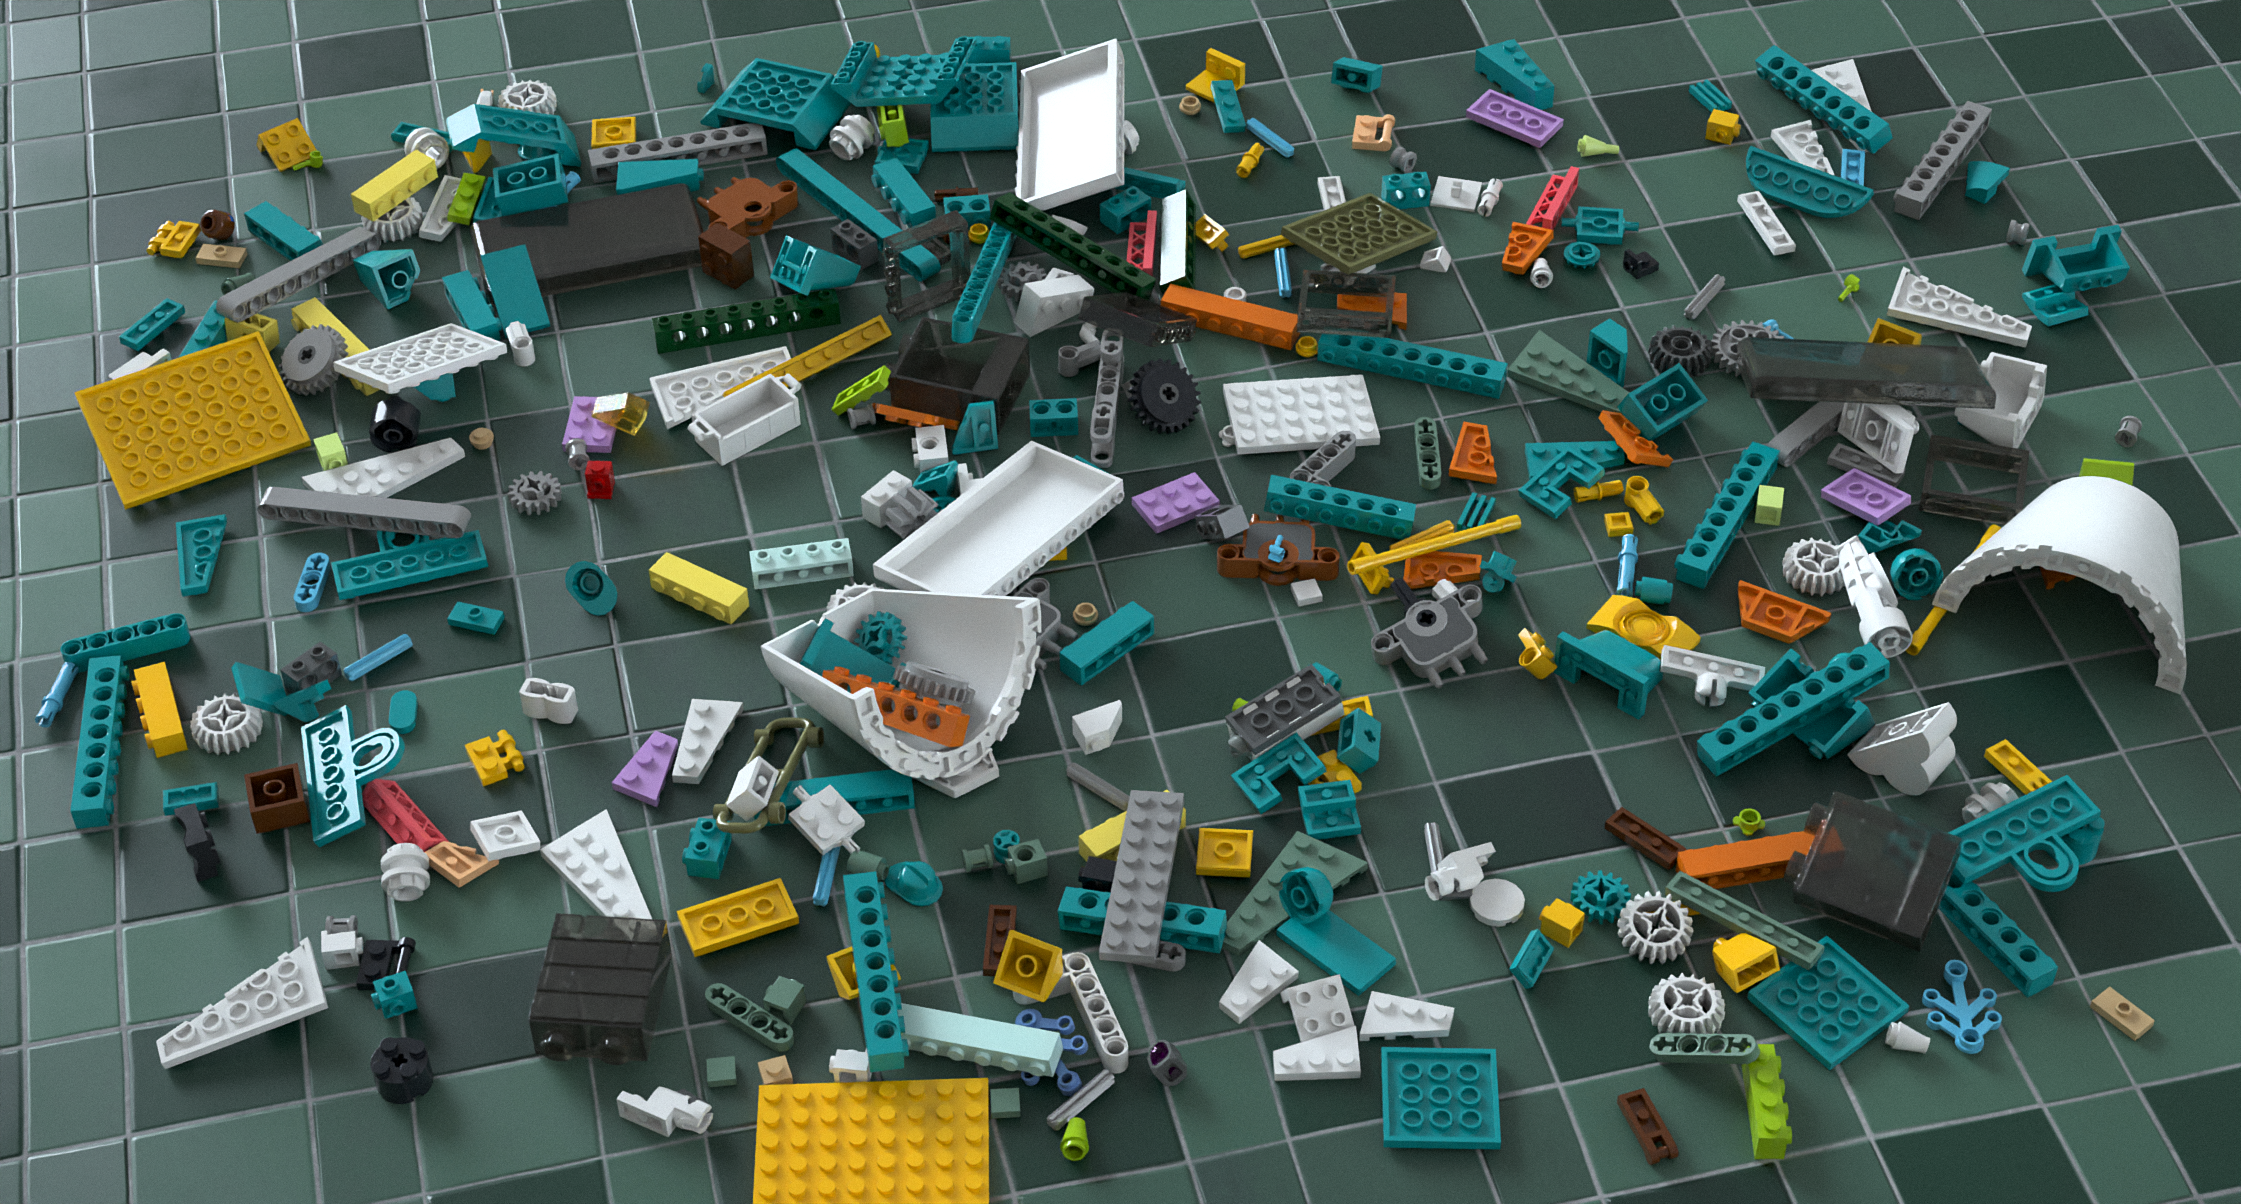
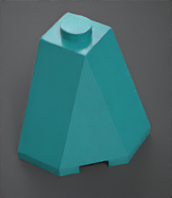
M412 249L371 251L353 259L360 281L386 309L408 301L414 280L418 278L421 271Z

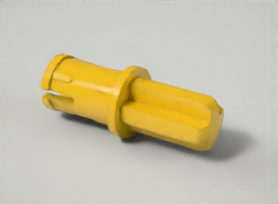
M1255 143L1249 152L1244 153L1242 156V161L1236 168V173L1239 177H1248L1251 170L1258 165V159L1264 152V147L1260 143Z
M1620 480L1605 483L1597 481L1589 489L1584 486L1574 487L1573 494L1577 503L1592 499L1599 501L1602 500V497L1621 494L1623 492V484Z

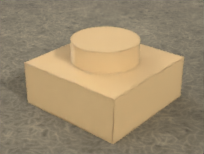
M785 1055L758 1062L763 1085L793 1084L792 1074Z

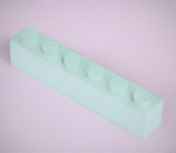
M901 1003L902 1010H897L898 1016H904L905 1033H901V1039H907L908 1050L920 1051L930 1056L941 1055L956 1061L967 1060L982 1066L993 1065L1003 1067L1009 1071L1019 1070L1029 1072L1035 1076L1045 1075L1053 1077L1063 1051L1060 1033L904 1003Z

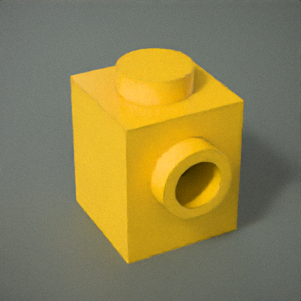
M1714 109L1707 121L1705 139L1731 145L1734 137H1738L1741 130V125L1738 124L1739 115Z
M1556 898L1550 906H1545L1540 914V932L1569 948L1583 931L1585 913L1573 905Z

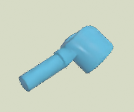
M1771 319L1763 323L1765 327L1771 326V332L1778 330V336H1784V339L1790 343L1793 341V337L1779 329L1776 320Z
M1278 535L1275 544L1269 546L1270 554L1268 559L1278 563L1282 561L1285 554V549L1280 548L1283 540L1282 535Z

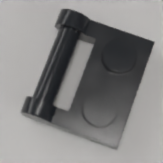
M403 937L400 940H366L356 981L357 989L375 990L373 981L389 976L394 954H399L395 974L403 971L407 973L411 953L415 951V940L410 937Z

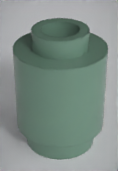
M854 851L848 859L847 871L852 874L876 871L877 880L881 882V880L886 879L889 873V865L884 857L865 851Z

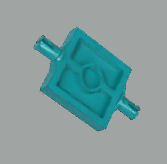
M1578 206V213L1575 218L1562 217L1561 227H1575L1577 232L1576 242L1622 245L1624 232H1638L1639 222H1625L1623 209Z

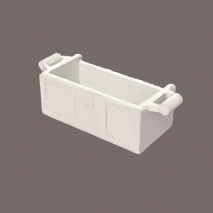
M769 374L691 414L693 423L689 424L688 431L694 435L695 441L723 466L801 425L798 398L794 394L801 389L802 385L790 374L776 378ZM784 381V382H785L789 387H791L792 389L789 390V389H788L783 383H781V382Z

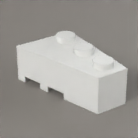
M1079 275L1024 283L1014 323L1029 337H1032L1089 309L1094 288Z

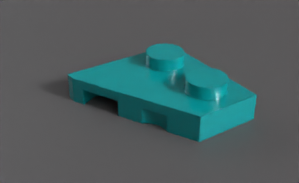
M993 401L971 403L968 405L951 448L953 455L999 449Z

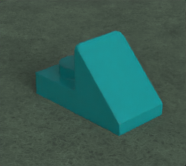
M954 460L922 471L912 487L917 491L921 489L923 492H931L935 489L940 496L950 497L957 482V461Z
M324 680L287 695L273 704L275 708L303 722H310L319 716L314 703L324 699L323 693L332 688L328 680Z

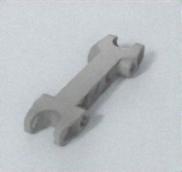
M1107 328L1104 330L1101 339V358L1090 428V439L1092 441L1091 463L1099 468H1108L1112 465L1115 450L1117 414L1124 374V332L1117 328ZM1117 336L1120 340L1117 342L1108 341L1107 338ZM1097 454H1107L1109 456L1105 460L1095 458Z

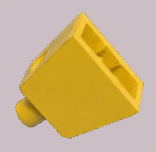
M1741 933L1729 940L1721 937L1713 944L1712 953L1715 969L1736 993L1780 970L1776 947L1749 934Z

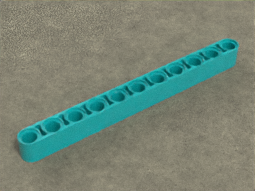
M795 148L776 158V165L784 176L795 182L799 188L842 222L849 219L877 239L878 250L917 281L922 282L941 271L938 259L931 252L799 149Z
M995 222L952 316V340L957 343H969L973 340L1017 237L1016 234Z

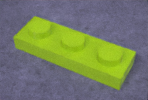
M463 173L447 214V221L470 225L486 183L485 176Z
M884 365L837 395L831 410L839 416L847 411V409H853L861 401L866 402L874 393L882 392L889 383L887 380L891 371Z

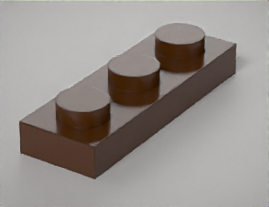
M1623 807L1605 821L1604 829L1667 870H1670L1677 863L1678 852L1686 851L1684 846Z
M989 905L983 976L996 975L1009 931H1015L1017 905Z

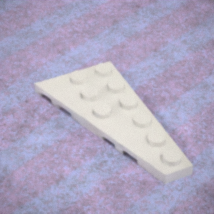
M1903 267L1888 307L1887 316L2026 348L2031 333V325L2009 315H1998L1992 312V307L1987 305L1981 307L1974 303V299L1944 285L1936 286L1928 282L1929 278L1922 275L1918 278L1910 274L1909 269Z

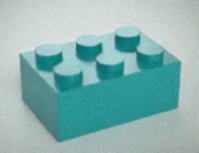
M559 154L493 168L495 198L503 217L568 202L565 171Z
M1678 363L1627 394L1617 408L1641 431L1639 434L1641 437L1648 441H1653L1698 413L1708 399L1681 364Z

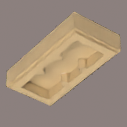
M203 244L196 256V262L201 265L240 268L248 253L246 248Z
M2108 987L2091 1001L2090 1008L2134 1041L2154 1025V1019L2111 987Z

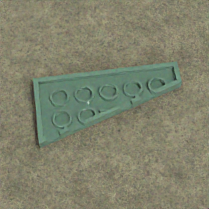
M1540 330L1507 371V377L1599 412L1604 410L1621 413L1617 406L1630 393Z
M1297 831L1227 922L1222 948L1240 956L1255 946L1259 940H1264L1266 934L1275 928L1278 929L1291 918L1283 908L1279 897V890L1283 889V882L1280 883V880L1287 872L1303 867L1318 869L1326 875L1332 889H1335L1339 885L1344 886L1350 882V878L1358 872L1362 874L1368 870V862Z

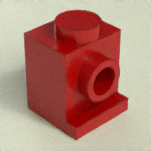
M587 461L585 470L588 491L587 499H612L615 486L612 461Z

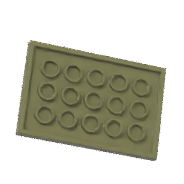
M1368 193L1282 227L1281 235L1289 239L1291 243L1304 248L1308 253L1319 257L1323 262L1339 269L1341 273L1350 275L1436 240L1437 231L1374 194Z

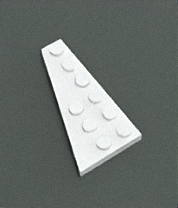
M1853 59L1812 70L1871 111ZM1850 139V142L1858 150L1865 151V153L1869 152L1866 149L1862 150L1855 141Z
M784 346L651 377L650 385L665 425L669 429L692 418L691 414L724 398L722 394L725 391L790 360L791 357L787 347Z
M447 438L301 478L303 484L311 491L388 498L464 458L465 453L464 449L452 438Z
M607 809L540 849L541 856L634 950H637L658 936L655 924Z
M306 937L299 942L301 946L291 953L285 952L277 957L279 961L269 968L258 970L225 993V998L214 1006L209 1004L203 1008V1013L194 1020L183 1022L158 1039L156 1043L163 1067L165 1069L327 1009L328 1004L309 938Z

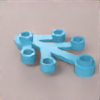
M1950 960L1945 965L1943 976L1952 987L1955 1005L1940 996L1937 990L1931 988L1924 991L1922 1003L1929 1008L1938 1007L1956 1019L1960 1024V1028L1946 1020L1944 1014L1939 1011L1930 1012L1926 1024L1932 1030L1942 1029L1954 1037L1955 1045L1960 1051L1967 1054H1975L1980 1052L1984 1046L1983 1036L1989 1030H1996L2000 1027L2002 1016L1997 1011L1991 1010L1985 1013L1984 1020L1975 1028L1972 1026L1971 1021L1985 1007L1990 1008L1995 1005L1997 994L1990 988H1984L1980 991L1979 997L1968 1006L1963 985L1968 968L1960 960Z

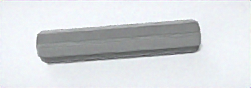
M1719 274L1715 275L1685 308L1684 317L1694 320L1725 285V277H1721Z
M1075 762L1067 767L1068 777L1121 810L1127 811L1129 795Z
M1436 822L1424 825L1431 873L1439 870L1437 864L1444 859L1439 825Z
M1107 1069L1101 1071L1047 1117L1049 1127L1055 1131L1062 1128L1071 1118L1075 1117L1114 1084V1075Z

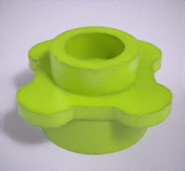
M1744 809L1740 812L1739 816L1733 818V824L1739 826L1742 833L1747 836L1753 835V832L1758 829L1765 828V821L1761 820L1760 813L1754 809Z

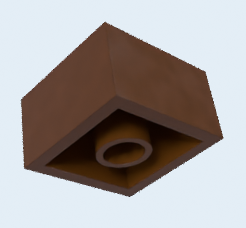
M716 223L698 236L702 271L706 275L719 280L735 290L754 277L750 240L719 223Z
M298 763L244 774L250 814L256 834L310 822Z

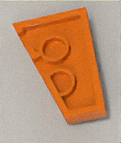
M1512 222V231L1508 238L1509 243L1505 249L1502 261L1503 271L1523 275L1554 238L1553 230Z
M1338 292L1337 314L1362 320L1372 318L1378 320V324L1387 325L1388 323L1399 325V329L1406 330L1407 293Z
M1604 410L1601 412L1598 418L1603 423L1604 429L1614 437L1616 444L1628 455L1627 458L1631 462L1664 467L1671 465L1673 459L1668 454L1665 456L1661 455L1656 450L1658 445L1639 435L1641 431L1625 416L1617 412Z
M1463 422L1450 464L1449 476L1491 484L1497 483L1487 425Z
M1434 551L1408 558L1405 561L1403 579L1410 589L1436 586L1437 582L1442 579L1452 583L1480 580L1481 568L1479 566L1482 555Z

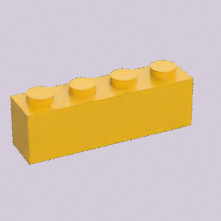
M165 662L135 669L136 680L131 682L135 696L140 695V698L136 699L139 713H145V715L140 716L144 731L149 730V733L144 734L148 749L154 748L157 758L188 750Z

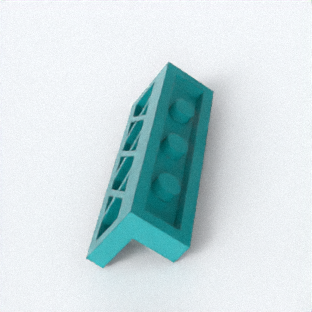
M1124 167V185L1115 187V189L1126 190L1135 186L1148 196L1163 199L1183 191L1185 181Z

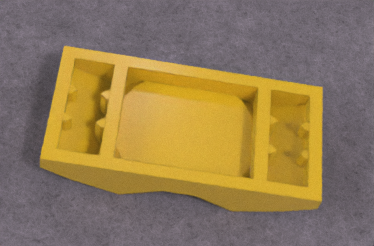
M1612 595L1586 625V629L1595 633L1603 630L1611 631L1636 646L1647 650L1660 660L1664 645L1692 651L1701 640V637L1679 618L1660 615L1652 611L1640 599L1622 595Z

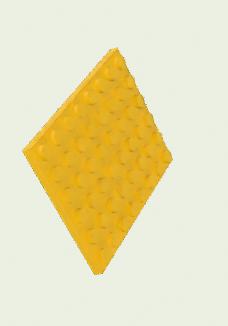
M259 331L74 392L125 510L311 446L310 438Z
M988 1078L759 1085L753 1204H989Z

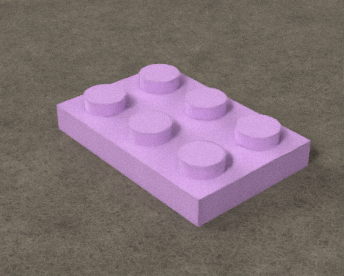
M574 396L562 442L563 451H566L565 446L569 440L580 438L587 444L586 452L611 453L622 401L619 409H616L617 398L613 410L595 412L598 399L604 397Z
M1853 468L1821 489V498L1877 526L1911 504V495L1856 468Z
M1195 472L1132 497V506L1156 534L1194 519V516L1220 505L1219 499Z

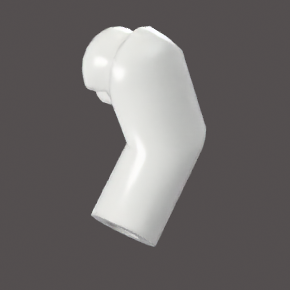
M1089 318L1081 327L1079 336L1086 344L1095 340L1100 343L1095 337L1098 326L1097 321Z

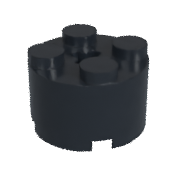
M390 396L387 400L376 404L372 410L369 428L372 444L378 449L390 453L392 449H400L402 451L413 448L418 438L420 411L409 402L402 400L399 396Z
M406 1037L385 1038L371 1057L370 1066L376 1088L382 1097L390 1103L407 1104L413 1102V1098L421 1093L424 1096L433 1084V1072L428 1052L424 1043L420 1040Z

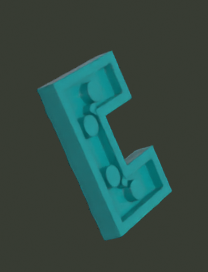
M1567 446L1518 490L1519 497L1556 519L1572 505L1571 498L1558 489L1570 478L1589 489L1605 475V470L1602 466Z
M1296 732L1233 773L1231 777L1256 810L1263 814L1283 801L1281 794L1271 783L1273 780L1291 769L1305 786L1327 771L1325 765Z

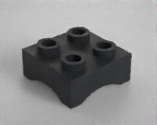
M195 803L174 809L178 823L185 830L183 841L186 850L194 857L193 870L197 882L218 876L216 865L220 864V859L216 848L210 849V847L215 846L211 831L204 830V828L209 827L205 813H198Z

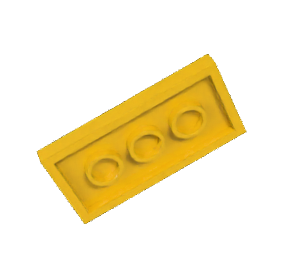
M781 878L677 911L678 920L694 957L799 924L798 914Z

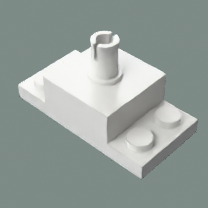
M1856 387L1848 388L1837 432L1895 474L1903 473L1913 435L1919 431V424L1915 420V416L1886 396L1869 397Z

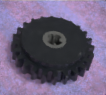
M1162 358L1155 362L1151 360L1142 365L1133 374L1135 378L1129 381L1132 387L1127 389V392L1131 393L1132 396L1128 398V402H1133L1134 405L1130 410H1136L1137 415L1135 418L1143 420L1142 426L1149 424V430L1153 431L1157 428L1158 434L1166 431L1168 435L1174 431L1175 433L1181 431L1182 428L1188 427L1189 423L1196 419L1194 415L1199 413V409L1195 407L1201 404V401L1196 399L1201 394L1200 391L1195 389L1198 382L1193 383L1191 379L1194 375H1188L1186 367L1180 369L1179 362L1171 365V359L1166 360L1164 363Z

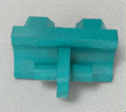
M1497 551L1493 552L1489 563L1482 560L1479 567L1488 571L1482 580L1484 589L1490 593H1498L1504 587V579L1514 583L1517 576L1511 573L1517 561Z

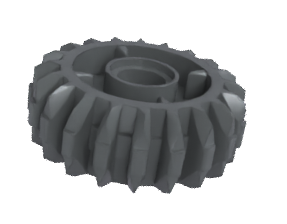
M1673 325L1671 329L1664 327L1663 331H1657L1656 335L1652 336L1648 349L1650 363L1654 364V369H1660L1661 374L1680 363L1689 376L1693 375L1696 377L1698 373H1704L1705 369L1709 367L1713 354L1711 341L1707 339V335H1701L1700 330L1694 331L1692 327L1684 328L1683 325L1680 328H1676Z

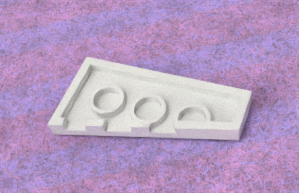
M692 699L672 773L674 783L699 784L713 762L715 752L720 750L724 743V737L727 732H731L735 725L736 717L740 716L743 712V702Z

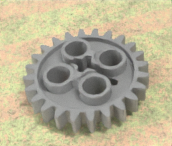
M1741 320L1740 324L1732 321L1731 327L1724 324L1723 329L1718 328L1717 333L1713 334L1711 340L1712 356L1714 357V363L1720 362L1719 368L1727 367L1726 373L1734 371L1736 377L1744 374L1745 379L1749 375L1757 379L1758 374L1766 378L1767 372L1774 375L1775 369L1781 370V366L1785 365L1788 353L1787 342H1783L1784 336H1778V330L1771 332L1770 325L1765 328L1762 327L1763 322L1754 325L1753 320L1749 324H1746L1744 320ZM1748 337H1752L1750 362L1746 361Z

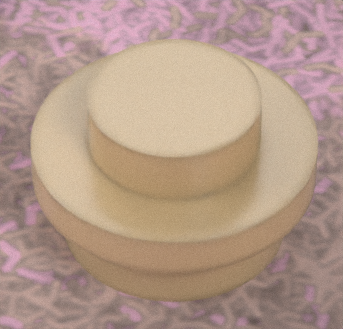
M1186 96L1182 99L1179 109L1186 115H1194L1201 110V103L1195 96Z
M478 428L471 432L469 439L476 449L482 450L492 445L494 435L490 429Z
M1081 603L1074 610L1073 619L1079 625L1089 626L1098 620V611L1091 603Z

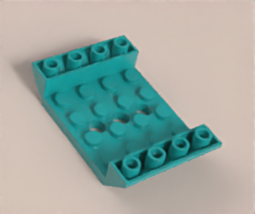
M967 36L956 38L949 53H942L940 55L922 54L920 56H910L905 54L899 57L884 55L879 58L876 56L874 42L858 41L851 46L831 83V88L856 107L940 103L957 83L977 43V38H969Z
M755 58L740 71L701 119L700 123L701 125L713 128H721L728 118H734L794 132L796 146L816 150L851 105V102L831 88V83L835 77L833 74Z
M1016 62L965 65L957 83L940 103L930 104L932 152L1016 149L1019 142Z

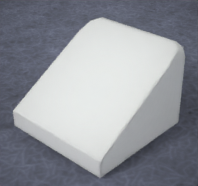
M1444 246L1425 251L1420 268L1447 272L1451 257Z

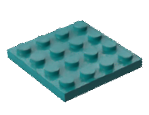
M1825 936L1818 941V943L1825 946L1824 953L1810 970L1790 961L1779 971L1750 990L1747 999L1830 1071L1888 1028L1891 1022H1896L1907 1014L1910 1006L1832 939Z
M1381 1047L1383 1147L1501 1148L1496 1049Z

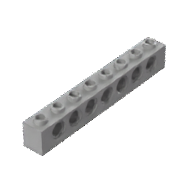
M1967 101L1962 108H1958L1955 118L1949 120L1946 130L1940 132L1937 142L1931 144L1928 154L1922 156L1919 166L1915 165L1910 178L1906 177L1902 188L1897 189L1893 198V202H1896L1894 212L1920 220L1989 127L1991 108Z
M756 123L588 150L594 183L617 180L618 162L698 159L699 166L768 154L763 126Z

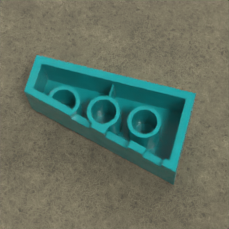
M1515 39L1476 49L1474 69L1476 72L1486 74L1487 80L1492 83L1497 82L1501 85V89L1504 92L1514 94L1515 99L1540 110L1553 107L1554 85Z

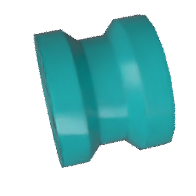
M1002 830L993 837L994 857L999 863L1005 864V859H1008V847L1020 844V837L1016 832Z

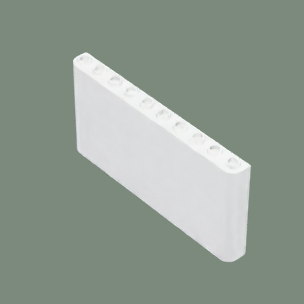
M1117 39L1021 70V80H1019L1020 93H1018L1020 106H1018L1019 142L1018 146H1016L1018 159L1016 160L1017 173L1015 178L1017 187H1015V194L1041 211L1124 185L1125 61Z
M1030 441L873 564L874 576L884 583L905 591L1006 596L1100 518L1105 516L1117 504H1120L1124 498L1123 479L1034 441Z

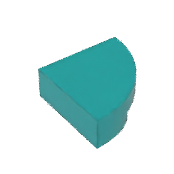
M708 63L701 69V72L704 73L701 82L697 83L698 92L703 94L715 82L713 65Z

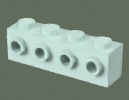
M848 538L749 551L755 590L854 576Z

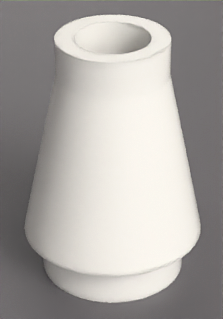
M1538 258L1534 261V267L1530 275L1531 282L1538 288L1547 287L1553 280V273L1544 258Z
M1891 1022L1885 1038V1044L1891 1045V1049L1914 1051L1923 1054L1927 1052L1930 1043L1929 1037L1920 1034L1902 1022L1898 1024Z

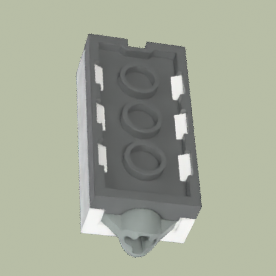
M1312 664L1308 665L1225 716L1230 735L1228 744L1232 757L1248 756L1253 761L1296 732L1303 740L1345 715L1341 695L1330 683L1325 685L1322 674Z

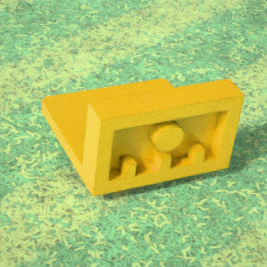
M1210 48L1206 51V70L1186 84V90L1215 103L1210 88L1211 81L1233 80L1235 90L1237 91L1245 85V63Z
M298 118L258 134L257 148L260 153L267 150L279 172L309 160L310 153L317 151Z

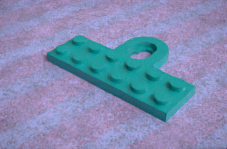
M479 530L466 532L460 538L444 537L435 540H429L428 535L411 534L415 536L414 542L401 547L392 544V540L398 532L377 531L380 552L331 562L339 600L351 599L356 596L378 593L387 589L427 582L436 578L453 576L488 567Z
M347 705L301 727L313 841L318 847L326 845L366 825L361 786L394 769L402 759L405 751L404 740L395 730L390 728L377 729L355 740L352 711ZM383 746L382 752L375 756L370 763L359 766V762L365 754Z
M2065 775L1932 840L1931 847L1964 885L2010 862L2031 886L2046 892H2058L2074 884L2079 870L2077 856L2060 837L2099 819L2101 810L2068 775ZM2035 850H2045L2055 857V861L2059 866L2054 870L2046 869L2043 865L2033 862L2028 854Z

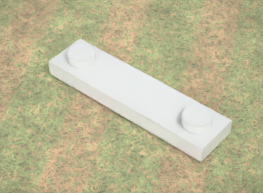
M1755 191L1738 195L1737 202L1773 255L1794 252L1796 248L1795 243L1761 193Z

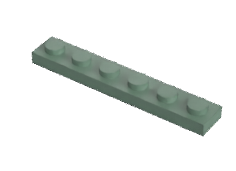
M1679 871L1665 887V895L1671 894L1672 899L1680 900L1687 907L1739 934L1746 933L1775 946L1778 955L1807 970H1810L1824 953L1825 946L1682 871Z

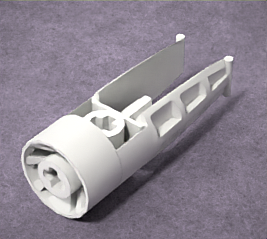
M1856 535L1835 548L1836 552H1838L1844 583L1852 607L1856 605L1862 620L1859 625V631L1864 645L1871 642L1885 658H1891L1908 649L1912 643L1913 635L1903 611L1896 608L1898 605L1896 595L1880 562L1876 558V554L1873 552L1868 555L1865 547Z

